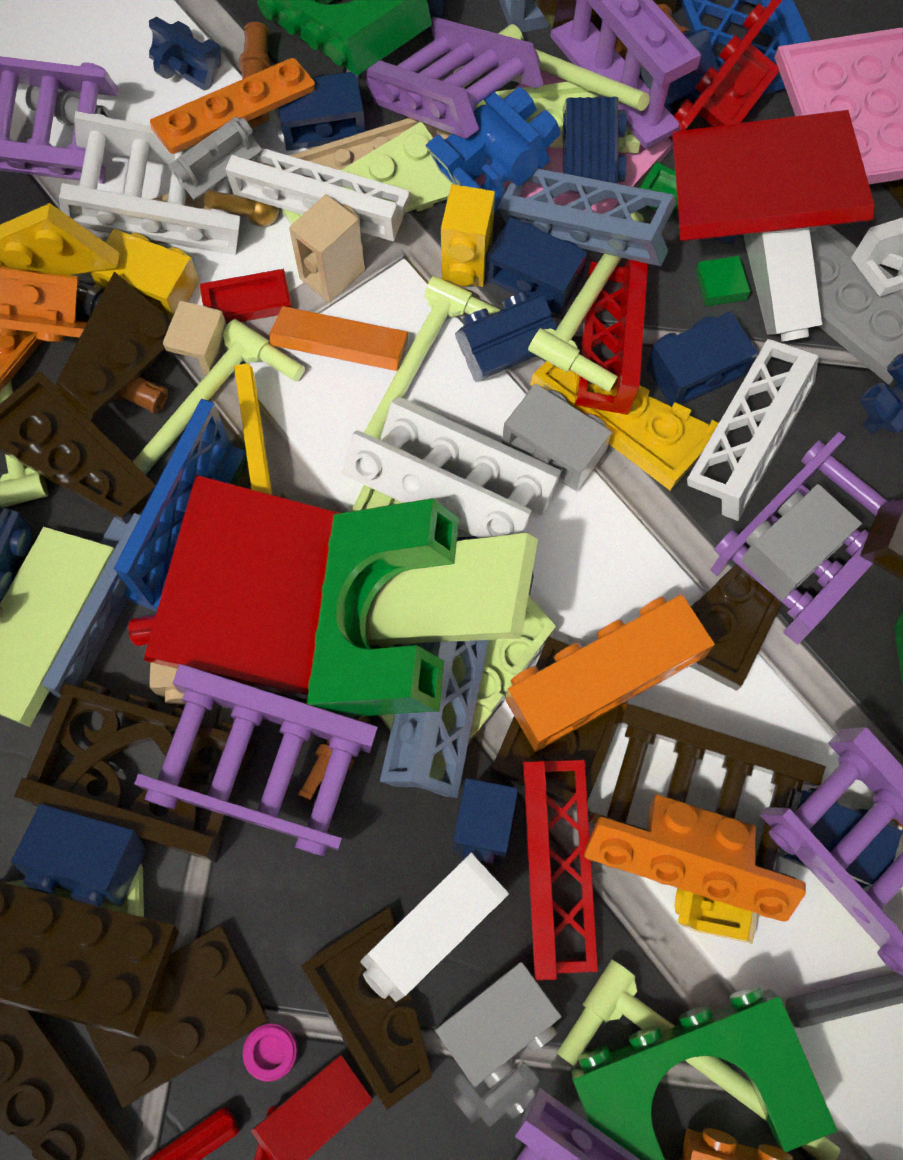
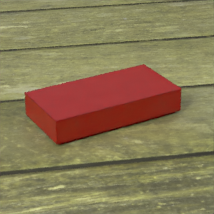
M284 268L199 284L203 306L222 311L226 325L234 319L245 322L278 316L282 306L292 308Z
M340 1055L250 1131L270 1160H308L373 1100L342 1055Z

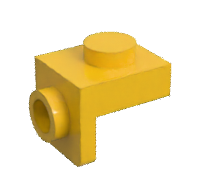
M677 888L674 908L675 913L679 915L678 923L693 932L753 944L757 913Z

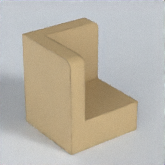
M180 300L163 341L165 350L197 358L203 374L207 375L219 361L225 346L223 332L227 325L222 311Z

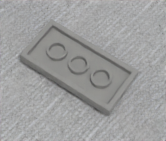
M830 225L809 227L822 325H819V327L890 385L895 379L887 371V366L897 355L903 353V289L879 297L851 259L857 247ZM877 265L887 279L894 277L880 265Z

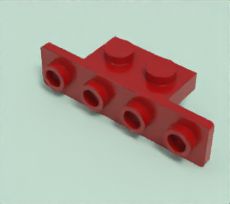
M771 0L766 7L758 3L742 24L747 29L746 33L741 39L737 35L732 37L718 56L724 61L719 69L716 71L713 67H710L695 86V89L700 92L695 101L692 103L686 99L673 117L679 123V131L686 130L697 114L701 115L712 126L742 122L779 72L778 66L753 46L751 42L782 0ZM673 135L668 137L671 141H673Z

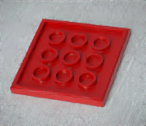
M849 110L672 132L680 240L686 241L873 220L875 205Z
M196 475L145 651L144 661L178 669L179 664L244 685L308 699V683L312 672L316 643L315 634L318 628L322 585L325 580L329 552L328 543L331 536L334 514L339 513Z

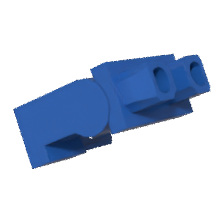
M521 86L504 99L495 92L485 98L486 105L477 107L473 112L479 130L466 139L451 134L444 140L438 134L425 145L438 170L452 184L495 191L494 214L497 212V207L505 192L503 183L511 181L516 186H519L531 177L537 167L542 169L550 162L546 148L561 135L556 119L547 110H543L529 123L525 121L537 109L533 99ZM483 173L486 182L479 186L475 179Z

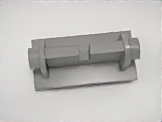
M236 116L167 166L195 201L228 177L225 169L231 155L252 160L262 153L263 150L252 137L253 131L248 122L243 117L239 120Z

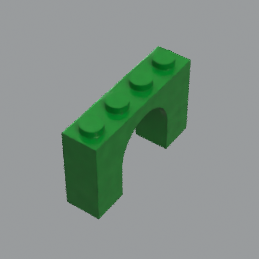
M257 0L259 9L268 20L275 21L284 27L290 35H296L313 50H319L331 58L337 66H343L357 76L432 25L427 0H354L334 5H327L332 0Z
M434 498L334 514L331 536L328 543L329 552L325 580L322 585L319 622L315 634L316 643L312 672L308 683V705L345 717L440 712L445 661L417 645L371 649L366 637V618L369 607L377 592L387 581L408 570L455 564L459 517Z
M760 985L735 992L729 997L732 1004L715 1011H711L708 1005L692 1009L679 1017L680 1025L663 1032L660 1031L659 1026L642 1029L629 1036L630 1045L610 1052L608 1046L590 1050L578 1057L580 1065L571 1068L572 1079L589 1123L640 1160H665L653 1131L651 1120L652 1100L659 1082L678 1063L699 1056H711L727 1060L747 1074L773 1137L784 1152L838 1131L781 997L771 989L762 991Z

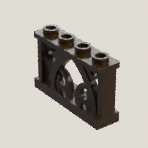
M83 680L80 687L63 683L60 690V699L27 777H22L14 797L37 807L39 804L128 828L134 830L141 840L217 863L230 816L212 811L205 833H198V806L178 800L175 809L169 808L165 815L156 816L152 811V802L144 800L148 790L142 792L135 799L129 811L120 807L123 790L120 778L114 769L104 762L120 751L151 740L158 745L166 758L174 737L171 733L175 734L183 710L174 708L172 714L169 715L154 710L155 703L139 696L128 694L125 701L110 697V690L93 682ZM95 711L103 716L104 724L97 731H91L88 725H84L85 736L93 743L92 746L84 750L76 744L72 735V727L78 716L85 712ZM119 717L137 722V724L120 729ZM220 722L218 728L215 729L200 724L180 778L179 787L208 795L212 783L195 784L193 775H205L214 768L215 764L202 765L199 760L200 754L203 750L209 748L224 751L233 725ZM249 740L228 799V802L236 804L251 759L254 757L257 749L251 740ZM65 747L77 758L59 776L53 787L48 786ZM94 769L100 771L108 781L107 790L100 796H92L89 791L93 782L100 781L90 774Z

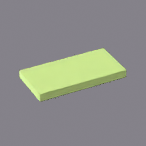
M43 527L0 603V607L3 608V617H0V716L28 727L31 726L49 693V690L41 684L115 550L114 547Z
M529 533L457 541L455 564L413 569L394 576L380 588L369 607L366 618L368 644L390 645L521 638L538 539Z

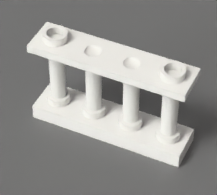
M75 111L76 144L78 147L86 148L80 184L78 186L61 184L59 194L60 211L84 228L110 233L113 229H117L130 235L132 233L140 234L149 240L236 255L240 216L228 214L227 211L205 210L185 206L187 191L173 173L168 202L141 198L147 160L170 164L194 146L176 154H170L149 125L108 118L101 114ZM104 152L130 156L124 194L97 190ZM228 177L214 186V191L231 194V185Z
M400 397L395 398L390 404L380 440L359 430L353 432L342 470L343 475L403 503L434 498L459 517L458 529L478 538L524 533L531 513L534 512L542 516L546 511L562 472L560 469Z

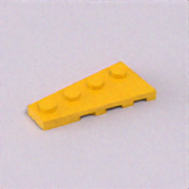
M51 203L0 225V266L65 275L118 267L120 252Z
M548 361L533 373L530 382L532 386L536 383L545 390H554L560 393L569 405L583 414H592L598 417L605 424L606 428L612 431L609 445L670 491L697 463L719 424L714 420L707 424L690 416L691 409L674 402L672 407L648 396L650 390L639 386L628 415L576 406L575 395L578 375L570 370L567 373ZM589 382L587 392L611 396L612 389L607 392Z

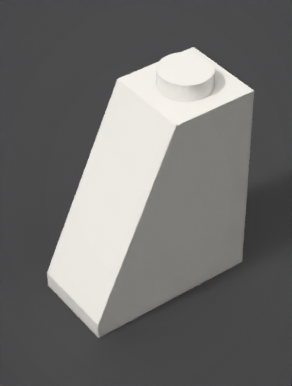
M809 227L744 234L746 250L767 335L780 333L781 341L808 337L809 327L822 325Z
M470 853L360 961L367 969L363 973L365 980L379 996L385 999L390 995L397 1002L406 996L509 893L476 857Z

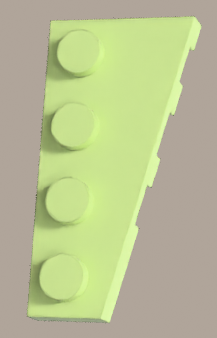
M419 122L340 170L409 190L410 201L405 212L415 209L417 212L433 207L434 203L448 199L452 184L438 170L425 146L433 137L423 122ZM381 198V199H384V200H387V201H391V202L396 203L395 201L388 200V199H385V198ZM282 209V213L290 225L302 216V214Z
M530 595L528 596L521 638L489 640L468 745L507 695V689L513 686L510 682L511 679L527 669L545 645L548 636L551 637L555 632L556 625ZM460 654L454 657L451 669L457 684L464 680L466 670ZM451 702L444 705L441 717L447 732L454 728L456 714ZM394 714L378 715L391 731ZM440 750L433 756L429 777L441 781L444 778L446 762Z

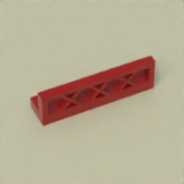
M627 259L624 268L616 266L608 281L621 283L620 289L610 295L602 289L597 297L598 301L596 302L595 300L585 316L582 327L580 355L610 372L613 369V374L618 377L611 388V396L587 392L590 381L578 375L575 395L576 406L628 415L640 386L648 263ZM597 262L590 263L587 280L597 266ZM604 309H607L617 320V323L608 328L594 316ZM602 342L615 354L614 357L604 363L591 350V348Z
M585 760L523 762L535 980H557L556 973L598 972L591 860L584 856L585 848L589 841ZM574 771L576 792L562 808L546 795L545 772ZM575 802L577 822L566 813ZM547 803L558 812L549 823ZM562 817L578 831L579 844L565 860L549 847L548 833ZM578 854L580 857L581 875L570 866ZM550 856L560 864L552 875ZM565 869L581 883L582 897L568 913L552 899L551 886ZM582 907L584 928L573 919ZM553 909L563 917L555 928ZM568 923L584 937L586 959L556 960L555 938Z

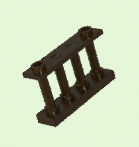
M626 703L619 706L614 725L627 728L624 737L628 738L629 741L607 816L588 811V822L596 824L599 818L604 817L646 831L644 828L626 822L648 746H654L656 738L675 744L673 753L677 754L666 797L686 803L697 760L703 761L705 754L724 759L721 768L725 769L726 772L714 813L733 819L736 816L746 776L752 777L754 769L772 775L770 783L775 785L769 807L791 809L795 791L801 792L803 785L820 786L826 766ZM765 821L755 858V866L796 879V877L775 871L780 847L771 838L769 831L772 828Z

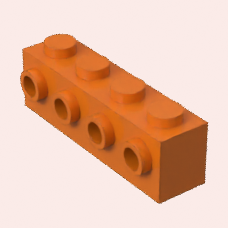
M683 594L668 602L663 596L642 607L639 610L641 616L627 624H624L622 619L614 621L596 634L598 640L583 648L580 643H574L554 656L556 661L554 664L541 671L536 666L530 667L511 679L510 682L513 686L507 689L505 701L535 752L707 656L715 644Z

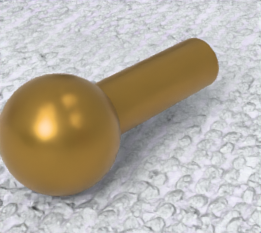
M208 190L204 198L207 208L247 215L254 225L266 227L274 223L279 213L278 207L237 195Z

